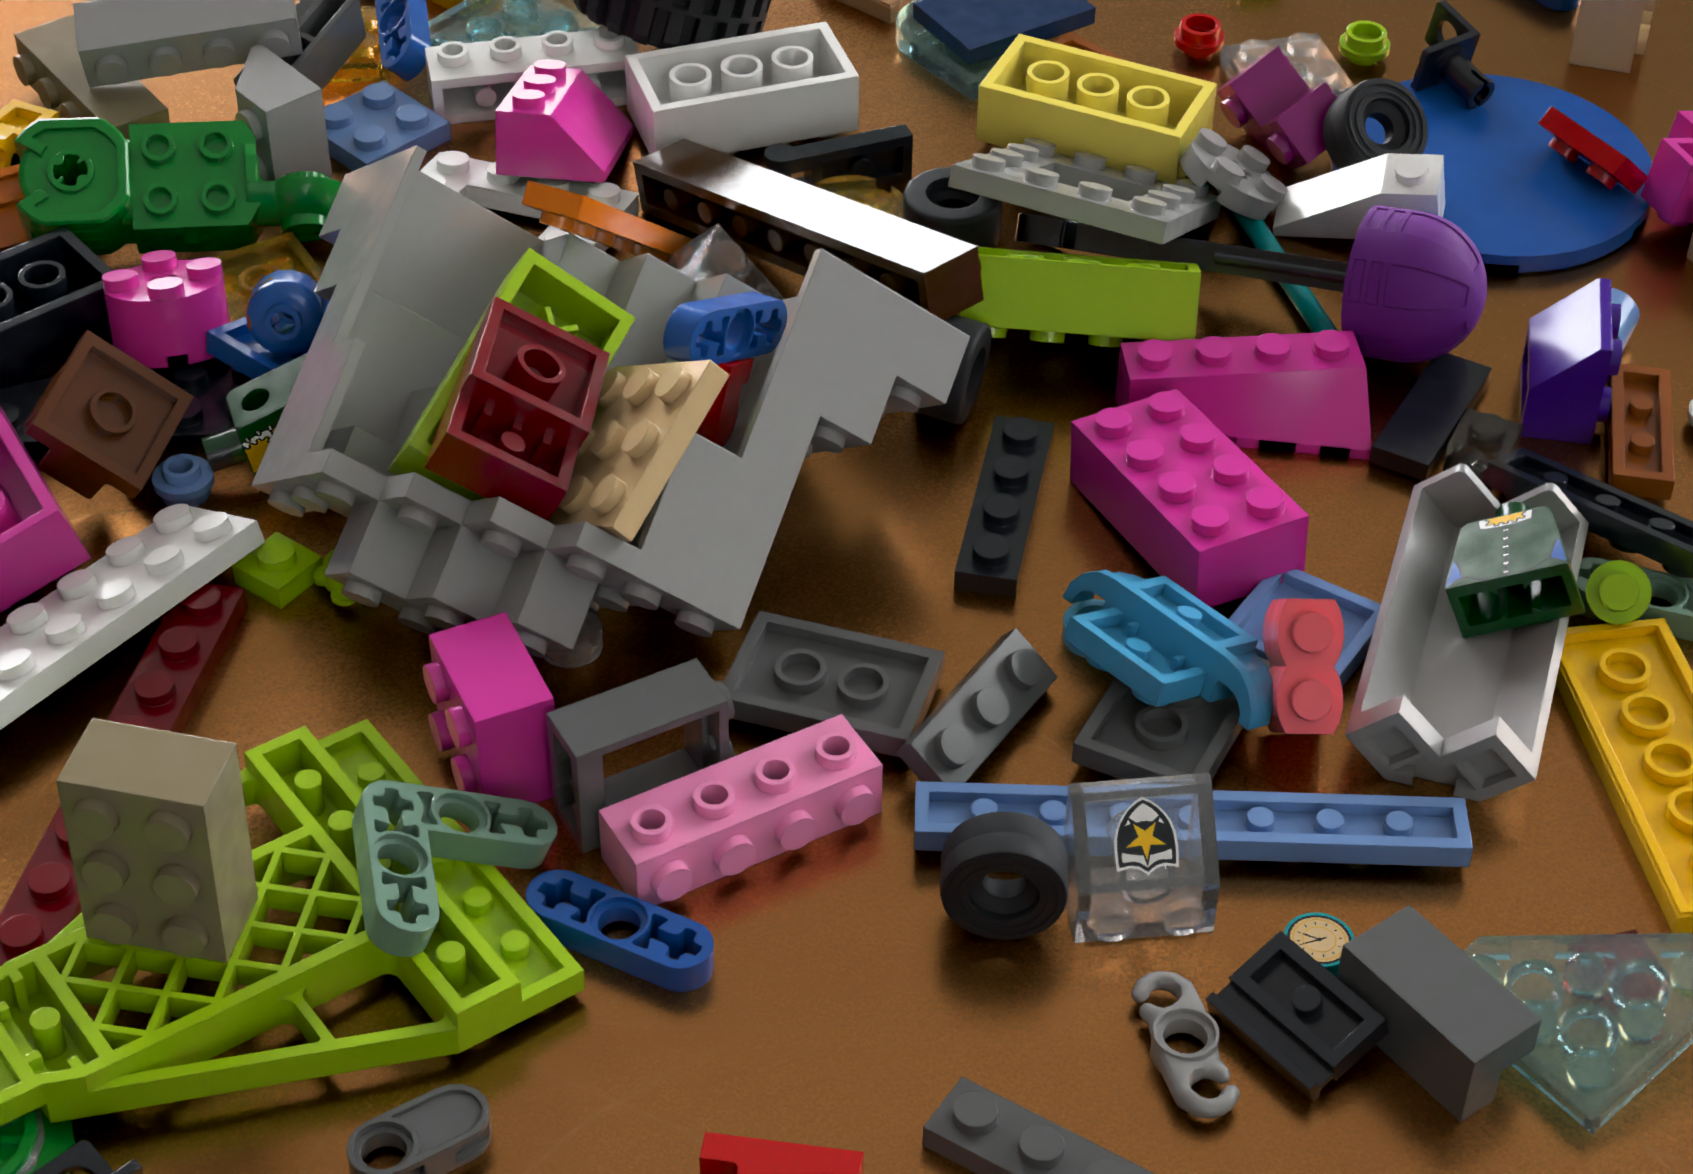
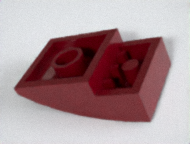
M494 296L455 383L425 468L486 498L500 496L548 521L568 492L578 450L591 431L610 353Z

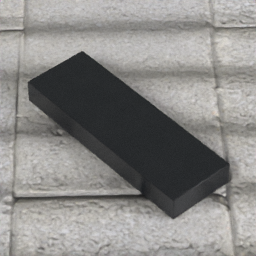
M1449 353L1431 359L1372 445L1369 462L1422 481L1427 480L1489 386L1493 368Z

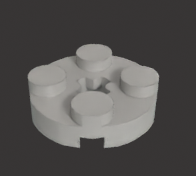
M1201 128L1180 159L1182 169L1200 189L1208 181L1221 191L1216 198L1217 202L1251 219L1265 220L1268 214L1271 217L1288 192L1286 186L1266 170L1270 165V160L1262 152L1249 145H1244L1239 150L1227 144L1219 134L1208 128Z

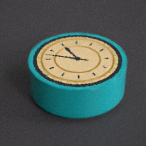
M1313 912L1295 917L1287 924L1284 930L1286 936L1337 978L1343 945L1355 938L1347 924L1332 915Z

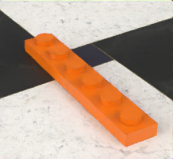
M530 180L527 182L522 204L542 211L539 223L559 228L561 231L578 235L581 238L617 249V251L633 255L634 257L649 253L665 263H668L669 256L688 260L693 239L587 196Z

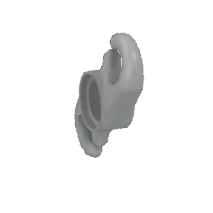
M1169 971L1147 973L1137 980L1130 993L1135 1003H1143L1150 993L1156 990L1170 992L1178 999L1176 1003L1165 1008L1157 1007L1151 1003H1144L1140 1007L1139 1014L1150 1030V1058L1153 1065L1161 1072L1172 1098L1179 1108L1199 1118L1212 1119L1225 1115L1235 1107L1239 1099L1240 1091L1236 1085L1228 1084L1223 1088L1219 1097L1211 1099L1201 1097L1191 1089L1193 1084L1203 1079H1209L1219 1084H1226L1230 1080L1231 1073L1228 1067L1221 1061L1218 1051L1219 1028L1216 1021L1207 1013L1190 980ZM1187 1033L1200 1039L1204 1044V1048L1195 1053H1180L1171 1049L1166 1044L1165 1039L1172 1034Z

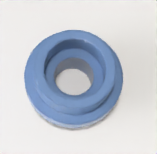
M191 454L173 455L160 463L152 473L154 491L167 506L183 503L197 507L209 498L211 488L215 482L214 472L210 463L204 458Z

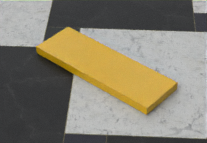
M1665 618L1636 620L1621 625L1606 623L1567 627L1556 686L1672 934L1693 932V672Z

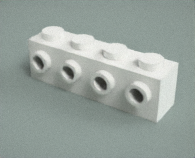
M601 26L595 30L568 33L556 30L540 36L521 38L500 36L492 41L473 43L450 41L440 46L425 47L428 89L432 110L448 120L450 124L495 120L496 109L529 65L534 66V63L540 60H558L565 62L566 68L582 69L615 106L627 105L625 55L639 53L637 44L631 38L624 35L619 36L608 31L607 27Z

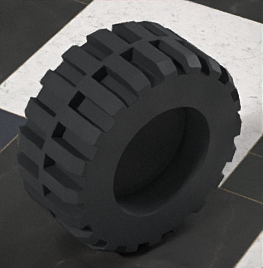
M573 0L577 9L582 14L588 15V19L595 24L607 27L608 31L619 36L629 37L634 42L645 46L648 44L660 49L761 33L771 0Z

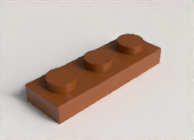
M1620 364L1618 375H1609L1607 380V387H1611L1612 391L1610 411L1607 419L1608 485L1638 498L1649 497L1670 500L1675 484L1671 370Z

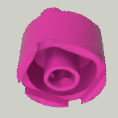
M157 250L143 254L141 256L142 265L129 269L113 270L102 275L114 347L146 367L155 369L168 368L167 357L187 354L188 364L202 362L214 357L206 352L207 331L230 323L220 259L204 257L194 260H177L174 251Z

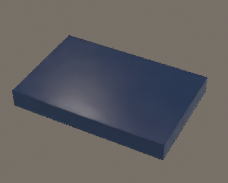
M920 0L913 3V19L968 65L1003 55L1018 34L1047 40L1094 24L1096 7L1087 0Z

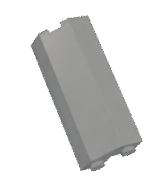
M1458 464L1413 487L1345 736L1385 780L1411 786L1414 777L1455 786L1453 796L1480 802L1536 780L1570 616L1463 639L1445 590V583L1459 532L1467 523L1495 517L1496 510L1503 505L1499 503L1466 464ZM1546 483L1505 502H1520L1527 505L1530 509L1542 506L1551 508L1577 583L1589 523L1561 489L1554 483Z

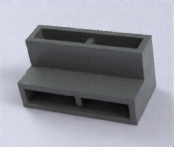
M300 0L295 7L303 54L282 57L281 59L323 90L367 37L359 0ZM243 68L234 78L235 87L238 83Z
M1410 905L1343 945L1337 978L1381 1014L1387 1022L1388 1034L1376 1045L1459 1122H1462L1494 1101L1501 1071L1534 1050L1542 1020Z

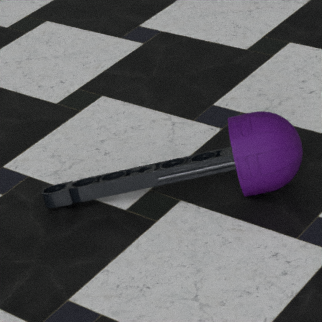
M1380 205L1373 206L1366 213L1359 226L1348 262L1177 237L1161 245L1077 221L1018 213L1015 241L1130 259L1198 264L1200 270L1343 292L1341 328L1342 331L1354 332L1363 357L1401 363H1418L1438 358L1456 348L1467 338L1478 323L1486 301L1487 275L1477 247L1469 236L1454 223L1427 212Z

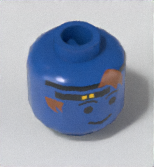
M277 270L263 277L254 287L245 312L247 328L254 340L267 351L280 355L297 354L310 348L327 309L326 299L314 293L317 282L307 274L295 270Z

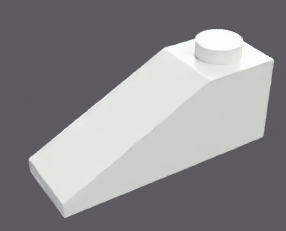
M1387 153L1286 187L1288 190L1287 194L1276 208L1273 235L1355 239L1364 216L1375 205L1427 212L1443 217L1445 208L1444 155Z

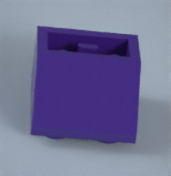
M1598 278L1529 319L1520 363L1519 436L1591 445L1596 422H1607L1612 391L1611 387H1607L1606 384L1609 375H1618L1623 346L1622 340L1617 339L1622 307L1621 304L1612 303L1611 279Z

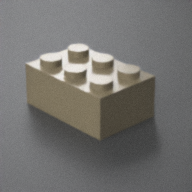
M92 718L56 780L87 937L102 939L112 944H129L172 952L182 957H200L228 962L258 900L237 744Z

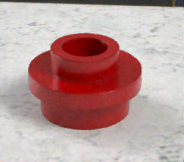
M1193 13L1186 15L1181 19L1180 26L1174 31V44L1176 47L1193 58L1209 57L1224 46L1225 34L1221 29V23L1216 17L1209 14Z

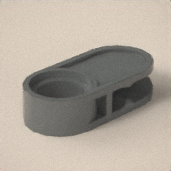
M449 1084L427 1092L366 1121L357 1127L348 1139L346 1153L350 1174H446L473 1161L483 1154L491 1143L492 1124L490 1107L486 1097L478 1089L471 1086ZM384 1146L396 1147L406 1154L400 1163L388 1169H375L369 1167L364 1162L370 1152Z

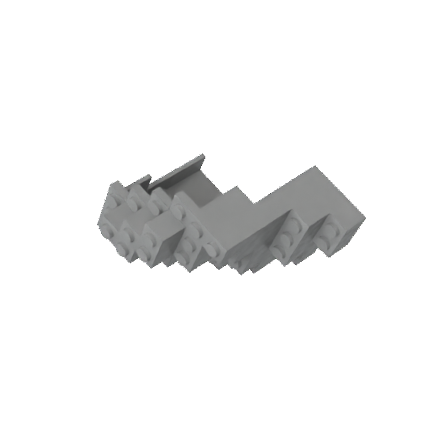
M416 145L344 176L319 234L320 238L334 246L314 293L330 302L251 486L269 494L267 502L272 507L293 516L302 517L304 512L312 511L326 513L328 509H331L347 517V522L324 575L343 584L344 587L341 593L347 598L370 607H378L381 602L400 611L397 618L400 623L423 633L432 634L436 628L449 629L506 612L529 655L543 658L546 651L573 650L587 613L597 614L598 610L602 608L627 612L629 606H639L649 610H657L658 607H661L677 615L674 623L679 628L698 636L711 637L713 631L740 630L804 458L810 457L811 453L824 451L841 453L844 448L871 445L880 419L885 414L900 411L914 413L919 408L946 404L970 336L821 248L815 250L798 296L782 300L787 308V323L779 344L768 354L751 357L754 358L749 381L742 384L738 400L737 420L729 440L724 447H721L695 433L632 542H624L586 521L554 525L500 496L471 501L416 472L395 476L388 471V468L503 280L529 247L636 318L608 365L606 372L619 366L678 362L666 356L663 348V336L669 317L680 304L750 291L760 293L727 273L696 281L649 253L619 261L572 233L543 241L419 171L427 151Z

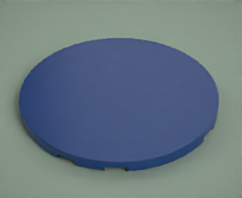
M1484 74L1494 82L1495 89L1492 96L1479 107L1476 104L1474 109L1469 108L1465 101L1446 83H1440L1415 92L1410 87L1412 79L1399 82L1414 94L1426 115L1428 139L1422 154L1444 155L1445 208L1443 218L1454 223L1469 236L1477 247L1483 264L1516 265L1517 273L1551 271L1584 264L1603 257L1621 247L1633 237L1634 230L1643 220L1646 221L1651 206L1640 196L1644 184L1635 195L1618 183L1612 190L1607 189L1585 172L1590 164L1581 157L1572 164L1552 150L1548 144L1553 137L1538 124L1548 109L1553 106L1628 157L1648 176L1652 160L1644 145L1627 126L1597 105L1552 86L1501 75ZM1367 118L1365 128L1368 136L1374 142L1383 144L1385 141L1383 126L1376 119ZM1330 158L1331 172L1339 170Z

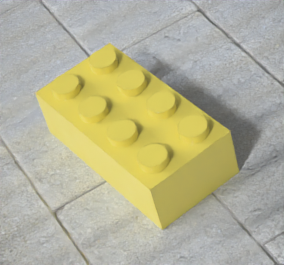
M1018 34L979 85L976 140L995 144L1001 149L1007 148L1008 143L1023 144L1025 138L1044 140L1056 145L1055 153L1073 158L1076 151L1097 154L1107 159L1105 166L1125 171L1126 165L1150 168L1158 172L1156 180L1176 185L1178 178H1185L1186 176L1180 164L1181 157L1201 128L1212 130L1217 83Z

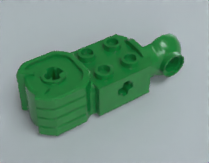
M99 117L38 119L27 126L14 140L20 157L19 183L24 199L19 201L16 207L27 238L32 240L65 226L96 255L112 254L125 244H137L139 254H146L157 250H171L175 253L253 249L264 228L281 226V235L291 241L314 242L323 240L319 237V234L341 186L340 181L330 179L325 174L314 171L291 172L282 175L279 180L262 181L256 152V138L243 120L129 124V140H126L116 127Z

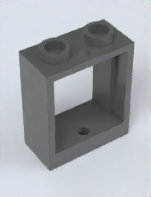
M697 658L546 713L554 810L583 854L601 847L598 810L735 756L729 739V720L734 718L735 714L731 695L721 680L713 681ZM684 725V749L604 778L602 755Z

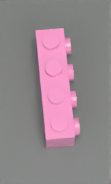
M840 714L598 810L601 858L625 893L654 905L665 901H672L689 891L723 877L741 873L752 865L786 851L799 849L815 839L849 825L860 824L869 817L881 813L883 764L846 718Z

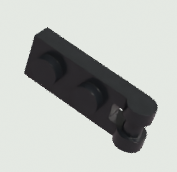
M900 124L794 147L782 143L773 144L764 151V167L790 178L791 174L804 171V176L793 179L837 195L912 180L913 134L906 124Z

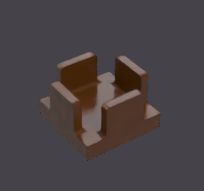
M87 330L79 339L66 363L46 387L24 425L27 427L24 433L49 448L38 464V469L83 497L93 498L105 484H108L134 499L145 486L194 396Z

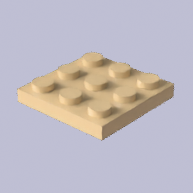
M712 360L619 366L607 371L604 376L591 431L578 450L568 492L548 522L560 525L586 521L624 542H632L730 375Z

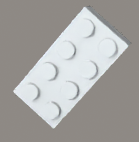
M827 22L625 55L627 110L649 154L682 139L733 155L738 151L780 143L788 144L789 142L816 137L830 138L839 133L858 130L859 75Z

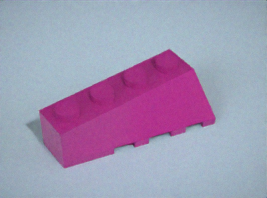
M1324 330L1317 333H1266L1260 336H1208L1202 339L1165 341L1150 339L1143 342L1120 343L1115 395L1117 407L1148 398L1158 392L1178 389L1237 447L1258 449L1259 440L1295 443V453L1319 455L1320 447L1326 446L1349 449V458L1370 460L1372 440L1367 369L1353 331Z

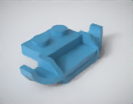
M1101 570L1082 573L1070 582L1063 595V598L1068 602L1076 603L1090 600L1097 594L1105 600L1102 610L1070 616L1063 639L1083 653L1090 665L1109 672L1130 687L1132 694L1138 700L1158 707L1201 696L1210 703L1229 698L1234 694L1240 711L1238 724L1247 730L1269 725L1273 711L1272 677L1266 664L1254 652L1258 640L1165 575L1143 579L1133 574Z

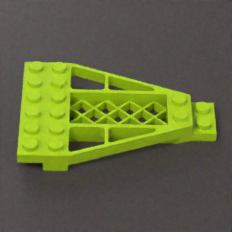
M368 719L319 740L314 737L306 726H302L244 752L246 767L240 773L245 808L252 804L260 805L284 835L251 850L258 900L228 962L200 957H182L172 952L129 944H112L102 939L87 937L83 914L80 913L48 943L15 957L0 967V1126L39 1107L50 1123L458 1054L585 990L584 969L494 865L432 857L440 913L439 921L428 945L421 953L411 957L391 955L377 948L368 938L364 926L352 830L353 814L363 790L370 783L378 780H391L418 785L424 784ZM448 817L440 818L448 827L465 833L454 819ZM389 821L387 831H394L396 825ZM391 859L379 860L381 865L391 872L401 875L411 874L410 870L398 861ZM309 876H316L311 889L290 886ZM396 903L393 911L401 914V908L404 903ZM269 909L301 913L296 927L264 922ZM318 916L352 920L347 934L314 929ZM254 946L286 951L281 965L249 961V957ZM304 953L313 954L302 960ZM113 967H118L112 982L90 979ZM137 970L169 974L163 990L131 985ZM392 974L403 982L434 1021L427 1024L335 1039L313 1011V1008L381 975ZM188 977L220 982L214 997L182 993ZM238 985H245V986H246V987H244V988H242V989L236 991ZM81 1003L101 1006L94 1022ZM120 1009L152 1014L146 1030L114 1025ZM171 1017H178V1018H180V1019H177V1020H175V1021L169 1023ZM281 1024L296 1026L309 1042L308 1044L209 1060Z

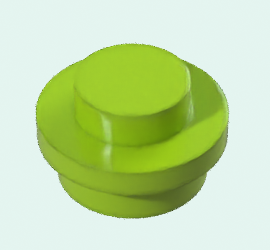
M1353 22L1347 26L1346 32L1340 37L1339 51L1356 65H1373L1389 55L1390 41L1387 38V31L1376 22Z
M1613 560L1600 565L1593 571L1587 581L1585 595L1587 604L1595 616L1604 622L1621 625L1633 622L1644 614L1651 601L1652 587L1648 576L1639 566L1624 560Z

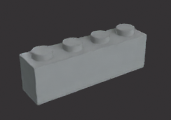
M93 0L73 3L78 53L89 88L244 64L251 47L257 44L264 45L280 58L303 54L294 0Z

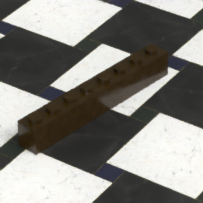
M682 139L633 161L642 212L804 277L815 250L822 248L942 320H946L984 300L981 262L978 255V247L973 244L687 139Z

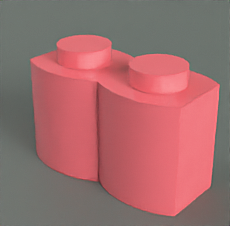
M1335 599L1272 600L1267 609L1263 623V644L1266 656L1271 664L1269 672L1273 684V711L1270 723L1267 725L1271 732L1333 735L1339 725L1343 710V690L1339 675L1334 666L1340 657L1343 647L1344 623L1340 608Z

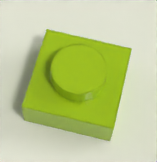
M276 531L262 545L232 565L235 584L282 609L314 584L313 572L317 567L323 565V557Z

